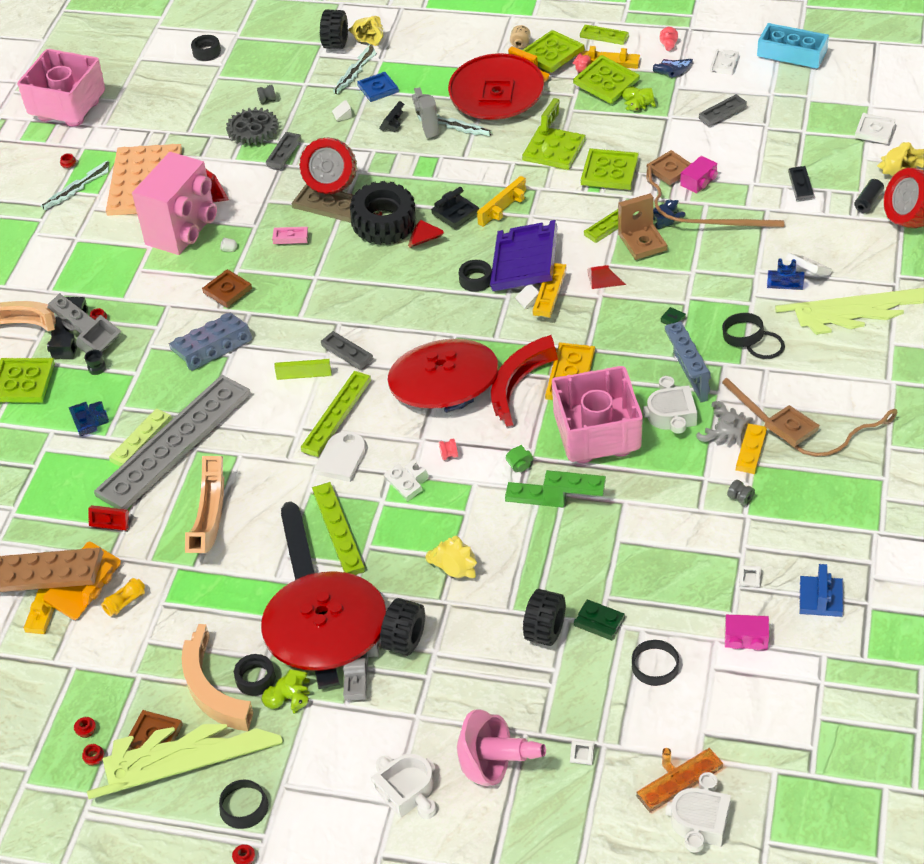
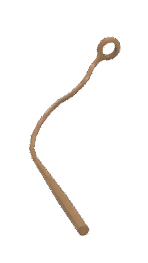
M651 166L647 168V182H650L658 190V195L654 200L655 207L666 218L685 223L784 227V220L682 219L670 216L658 206L661 189L652 180Z
M728 378L722 381V384L762 421L766 422L769 419ZM891 409L880 421L872 424H863L849 433L841 446L829 452L815 453L806 451L799 446H791L803 454L815 457L829 456L846 447L851 437L859 430L876 427L881 424H889L895 419L898 412L897 409Z

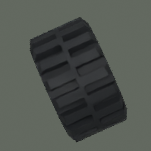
M326 9L322 13L320 20L321 44L325 49H343L348 38L347 15L344 10Z
M536 589L528 601L523 619V636L525 640L547 646H552L555 643L565 618L566 602L563 594L543 589Z
M401 598L393 600L385 613L381 626L380 641L383 649L406 656L412 654L418 646L424 630L425 608L422 604Z

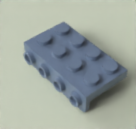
M230 312L221 315L220 318L214 321L207 322L198 329L191 330L182 337L175 338L174 341L168 344L170 349L186 362L188 369L193 371L250 342L252 336L248 325Z
M681 321L666 325L665 332L673 345V353L700 403L708 401V393L710 392L708 383L709 379H711V374L703 362L702 356L697 351L695 344L692 342L688 331Z

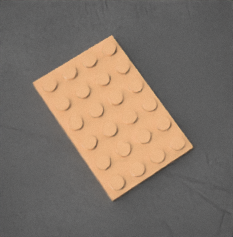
M182 145L117 147L106 206L107 216L137 214L132 192L169 152L181 155Z

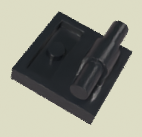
M462 187L444 194L440 200L434 203V207L431 208L434 216L454 229L475 216L479 210L477 205L460 195L464 192Z

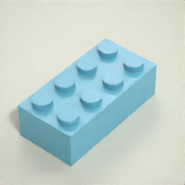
M767 23L758 40L757 56L795 65L808 66L810 68H819L828 50L829 35Z

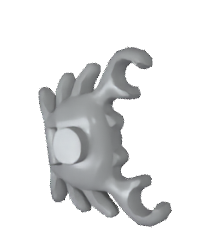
M712 402L711 407H720L714 410V414L721 416L718 418L715 430L705 428L707 435H702L698 432L696 434L697 439L707 442L717 438L715 439L717 444L727 439L726 445H730L736 439L737 445L741 446L742 431L754 418L747 417L744 419L743 412H740L738 415L734 408H730V412H728L723 402Z

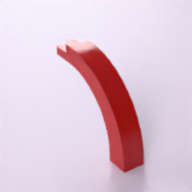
M552 334L523 346L512 354L498 370L497 377L492 383L491 401L495 416H499L500 421L504 420L506 427L513 426L510 413V398L516 385L534 369L558 360Z

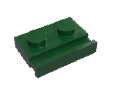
M587 599L579 611L578 617L574 619V626L612 641L614 634L617 633L625 619V613Z

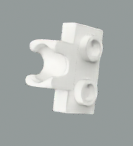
M416 459L404 466L405 469L398 463L384 474L385 479L407 502L423 491L421 484L429 478L427 470L424 467L420 469Z

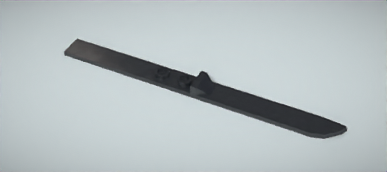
M285 502L281 508V518L294 578L297 580L306 575L314 574L301 511L294 502ZM336 668L315 670L318 689L340 685Z

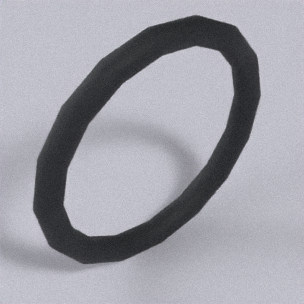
M764 331V335L773 336L781 343V348L778 352L772 355H761L754 352L750 346H747L750 354L761 359L775 358L785 348L781 336L769 331Z

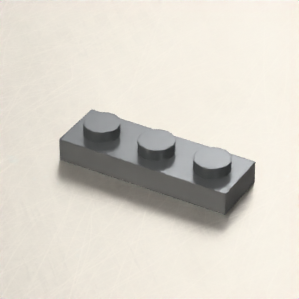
M735 94L699 113V119L708 126H711L747 107V101Z
M285 132L266 160L267 167L282 169L301 141V134Z
M334 331L321 340L322 347L360 370L373 360L371 353Z

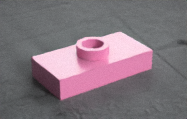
M308 227L274 228L273 244L307 243Z

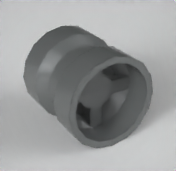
M273 85L257 88L260 103H264L266 100H276Z
M736 479L730 485L727 496L731 499H737L740 504L747 506L754 497L755 489L751 486H745L742 481Z

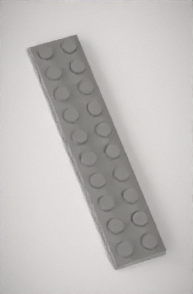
M221 375L94 490L95 496L117 509L127 510L251 394L250 389Z

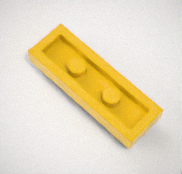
M748 423L735 471L755 474L767 433L765 426Z

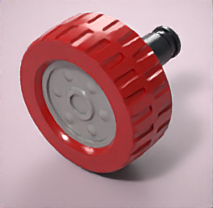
M330 137L319 138L312 141L303 150L299 164L300 174L306 185L316 192L322 194L340 193L347 189L356 177V156L353 150L341 140Z
M913 167L904 168L898 171L889 181L884 194V210L887 217L893 223L909 228L924 226V170Z

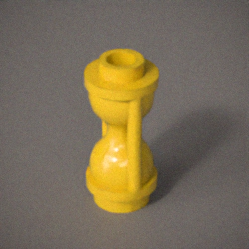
M131 578L117 592L104 598V602L101 603L102 609L110 617L119 614V611L126 605L145 594L144 583L140 579Z

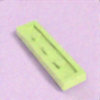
M156 408L109 456L110 462L121 467L172 420L171 415Z

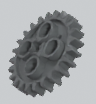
M256 107L253 110L248 108V111L242 109V113L236 112L237 115H231L232 119H228V123H226L228 137L232 141L236 140L237 144L239 142L242 145L248 143V146L251 143L257 145V142L263 143V140L269 141L268 137L273 138V134H277L276 130L279 129L278 119L276 115H273V112H269L268 109L263 111V108L257 110Z

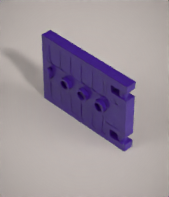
M551 220L549 225L545 226L541 222L510 228L508 233H504L503 230L497 231L490 281L492 291L553 280L558 230L556 220Z

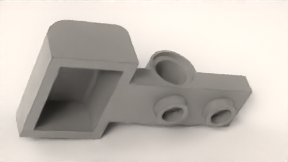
M420 87L414 88L415 94L412 95L415 110L419 111L425 137H434L439 134L435 99L429 94H422Z
M61 293L48 303L47 308L62 319V323L67 329L71 331L77 330L80 333L77 337L76 345L85 353L95 349L103 353L121 334V330L102 315L94 320Z
M380 639L366 654L349 664L343 665L344 700L366 699L368 657H379Z

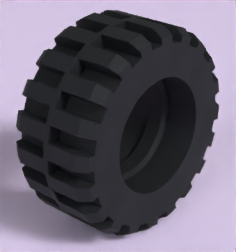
M380 181V183L371 182L370 185H364L362 189H359L353 195L350 203L351 226L354 232L363 240L366 239L369 243L375 242L376 245H381V243L389 245L391 242L397 243L401 238H406L412 232L416 222L413 195L406 188L404 189L402 185H396L395 182L391 181L390 183ZM380 210H387V211L394 212V213L389 214V215H376V214H373V212L380 211Z

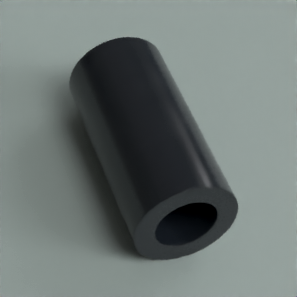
M878 179L869 180L855 200V208L862 213L869 212L883 192L884 184Z

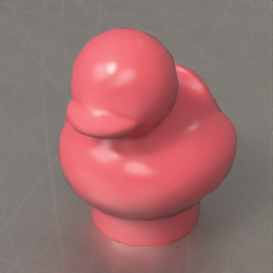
M665 27L660 32V42L667 51L675 47L678 39V32L673 27Z
M579 53L573 61L578 73L591 64L590 56H583Z

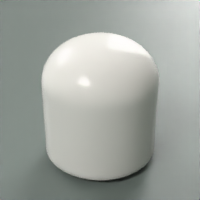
M229 238L222 239L221 251L234 252L237 249L235 240Z

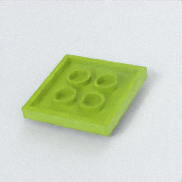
M551 30L524 48L523 51L537 56L538 67L552 73L584 51L585 46L574 39Z
M600 55L573 78V84L613 104L622 96L626 88L632 87L639 81L640 75Z
M539 126L522 154V160L569 170L583 146L586 136L549 128L544 132L541 131V126Z
M589 148L580 180L581 185L631 190L639 153Z
M1 358L0 402L43 403L55 365L54 358Z

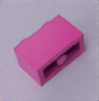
M701 155L681 172L680 186L697 194L717 177L718 163Z
M726 614L725 648L768 650L769 616Z

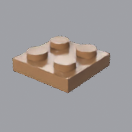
M670 150L648 163L647 168L651 166L652 174L668 185H671L681 179V172L691 163Z
M788 405L767 419L764 426L795 447L816 433L820 425Z

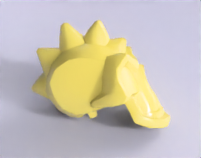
M376 15L358 19L348 29L359 42H367L374 46H378L383 38L381 18Z
M902 142L899 147L893 148L886 156H882V162L877 167L883 170V174L894 176L904 168H917V166L923 168L924 149H914L910 142Z
M457 535L448 538L444 542L441 541L436 548L426 553V561L443 569L449 576L455 578L476 577L474 567L477 561L475 560V555L471 547L463 543Z

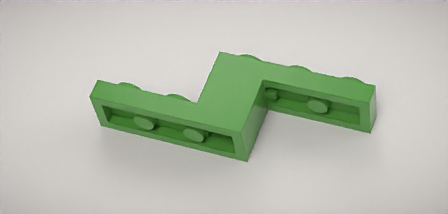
M546 470L543 485L508 482L505 502L564 508L567 493L603 496L606 476Z

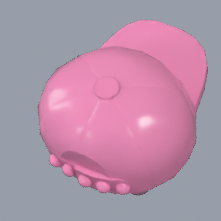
M476 709L469 712L464 719L458 738L457 754L461 770L469 780L480 785L493 786L503 779L509 761H526L527 758L544 757L546 746L535 741L528 742L525 738H510L509 728L504 718L500 715L489 714L484 710Z

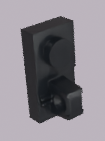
M399 100L383 120L379 129L384 132L387 128L396 132L401 125L397 119L403 114L402 108L405 104Z
M806 166L789 168L788 173L796 201L813 198L814 193Z

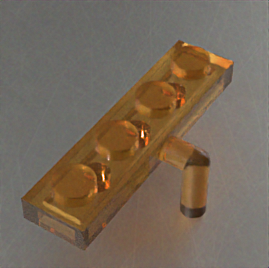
M709 747L675 768L671 763V749L664 748L662 750V766L668 773L637 791L636 797L651 813L672 800L680 791L692 788L698 784L701 774L705 772L714 774L721 770L723 762Z

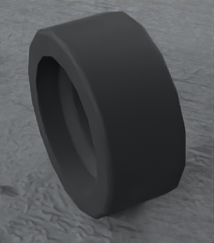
M201 35L194 38L191 42L192 54L197 60H213L221 53L219 39L214 35Z
M470 260L463 263L458 272L461 287L471 292H479L488 288L492 274L490 264L483 260ZM471 273L484 274L483 277L477 279L466 277Z
M262 654L246 655L237 662L233 671L237 688L242 693L251 696L263 694L266 689L274 685L276 679L272 661ZM258 667L267 670L265 677L259 681L247 682L242 678L244 673L252 668Z

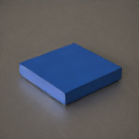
M386 72L357 81V86L370 102L399 92V88Z

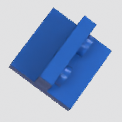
M819 564L817 577L800 576L799 614L842 617L843 578H831V573H827V564Z

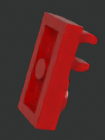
M94 505L88 508L89 526L117 530L128 529V510Z

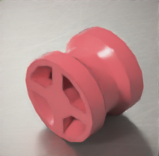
M454 438L448 442L439 441L442 460H446L451 456L453 458L458 457Z

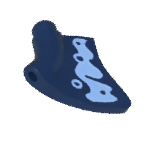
M663 59L661 63L653 65V72L665 74L673 78L687 71L692 66L693 59Z

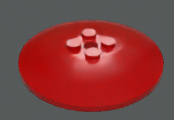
M495 53L479 56L462 64L451 76L448 91L454 106L469 116L488 120L505 119L521 114L536 104L543 93L544 79L540 69L530 60L514 54Z
M467 339L432 341L411 349L396 360L388 373V386L396 399L410 406L419 408L454 406L477 397L492 385L498 374V361L496 355L489 347L476 341Z
M319 572L292 581L273 596L264 610L261 620V632L266 647L281 662L304 670L333 669L357 660L380 639L386 607L380 592L367 580L346 572ZM321 611H326V612H327V613L324 614V615H323V614H318V613L321 612Z

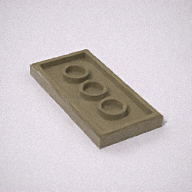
M305 185L291 203L292 208L351 223L350 203L353 194L345 192L322 194Z

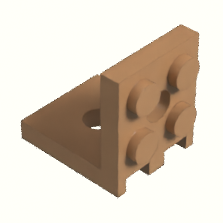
M651 193L618 202V235L635 260L667 251L668 247L653 225L654 197Z

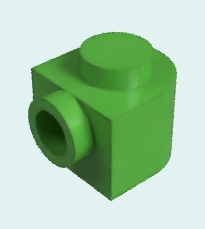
M521 444L511 449L506 454L505 459L514 472H523L531 467L530 462L533 461V456Z

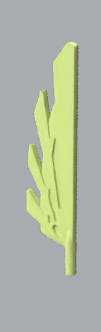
M924 288L775 305L776 313L795 311L800 326H808L816 335L831 333L832 329L824 324L833 323L848 329L864 327L865 322L850 319L870 318L889 320L902 315L904 310L887 309L897 305L923 304Z
M202 724L179 740L165 743L161 742L171 735L175 728L156 730L141 748L129 751L128 749L134 737L129 736L113 741L112 755L103 758L109 785L88 790V799L277 746L283 743L281 735L257 728L231 738H209L227 729V724Z

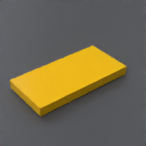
M559 342L556 352L558 360L553 363L545 399L553 400V378L591 371L595 346Z

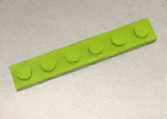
M353 371L301 445V452L319 457L328 440L335 434L371 382V375Z
M331 482L312 487L313 495L343 572L354 575L364 573V565Z

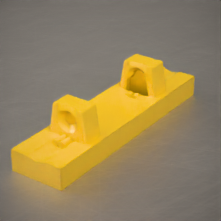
M590 46L589 51L584 50L581 52L583 56L588 55L591 57V63L600 55L626 68L638 69L640 54H628L627 48H621L620 53L599 52L596 51V46Z
M519 176L477 211L478 225L484 227L492 219H502L504 209L514 201L521 203L525 199L526 178Z
M554 263L553 280L542 282L533 307V316L551 318L567 271V264Z
M50 588L38 589L23 627L25 633H46L55 609L43 601V596Z

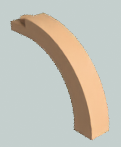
M34 301L0 302V324L31 323L51 331L55 330L54 324H56L54 312L47 308L48 304Z
M202 456L200 503L194 526L189 532H185V553H207L211 550L216 540L224 496L223 456Z
M198 624L191 640H185L182 649V668L189 692L199 708L218 723L227 724V727L249 731L254 714L251 701L235 699L221 693L203 675V658L210 636L207 625Z

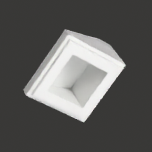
M347 100L332 110L337 122L352 118L351 108Z
M532 284L527 285L515 299L526 309L535 304L539 292Z
M740 565L739 586L760 588L761 567Z
M572 740L570 763L592 765L595 743Z

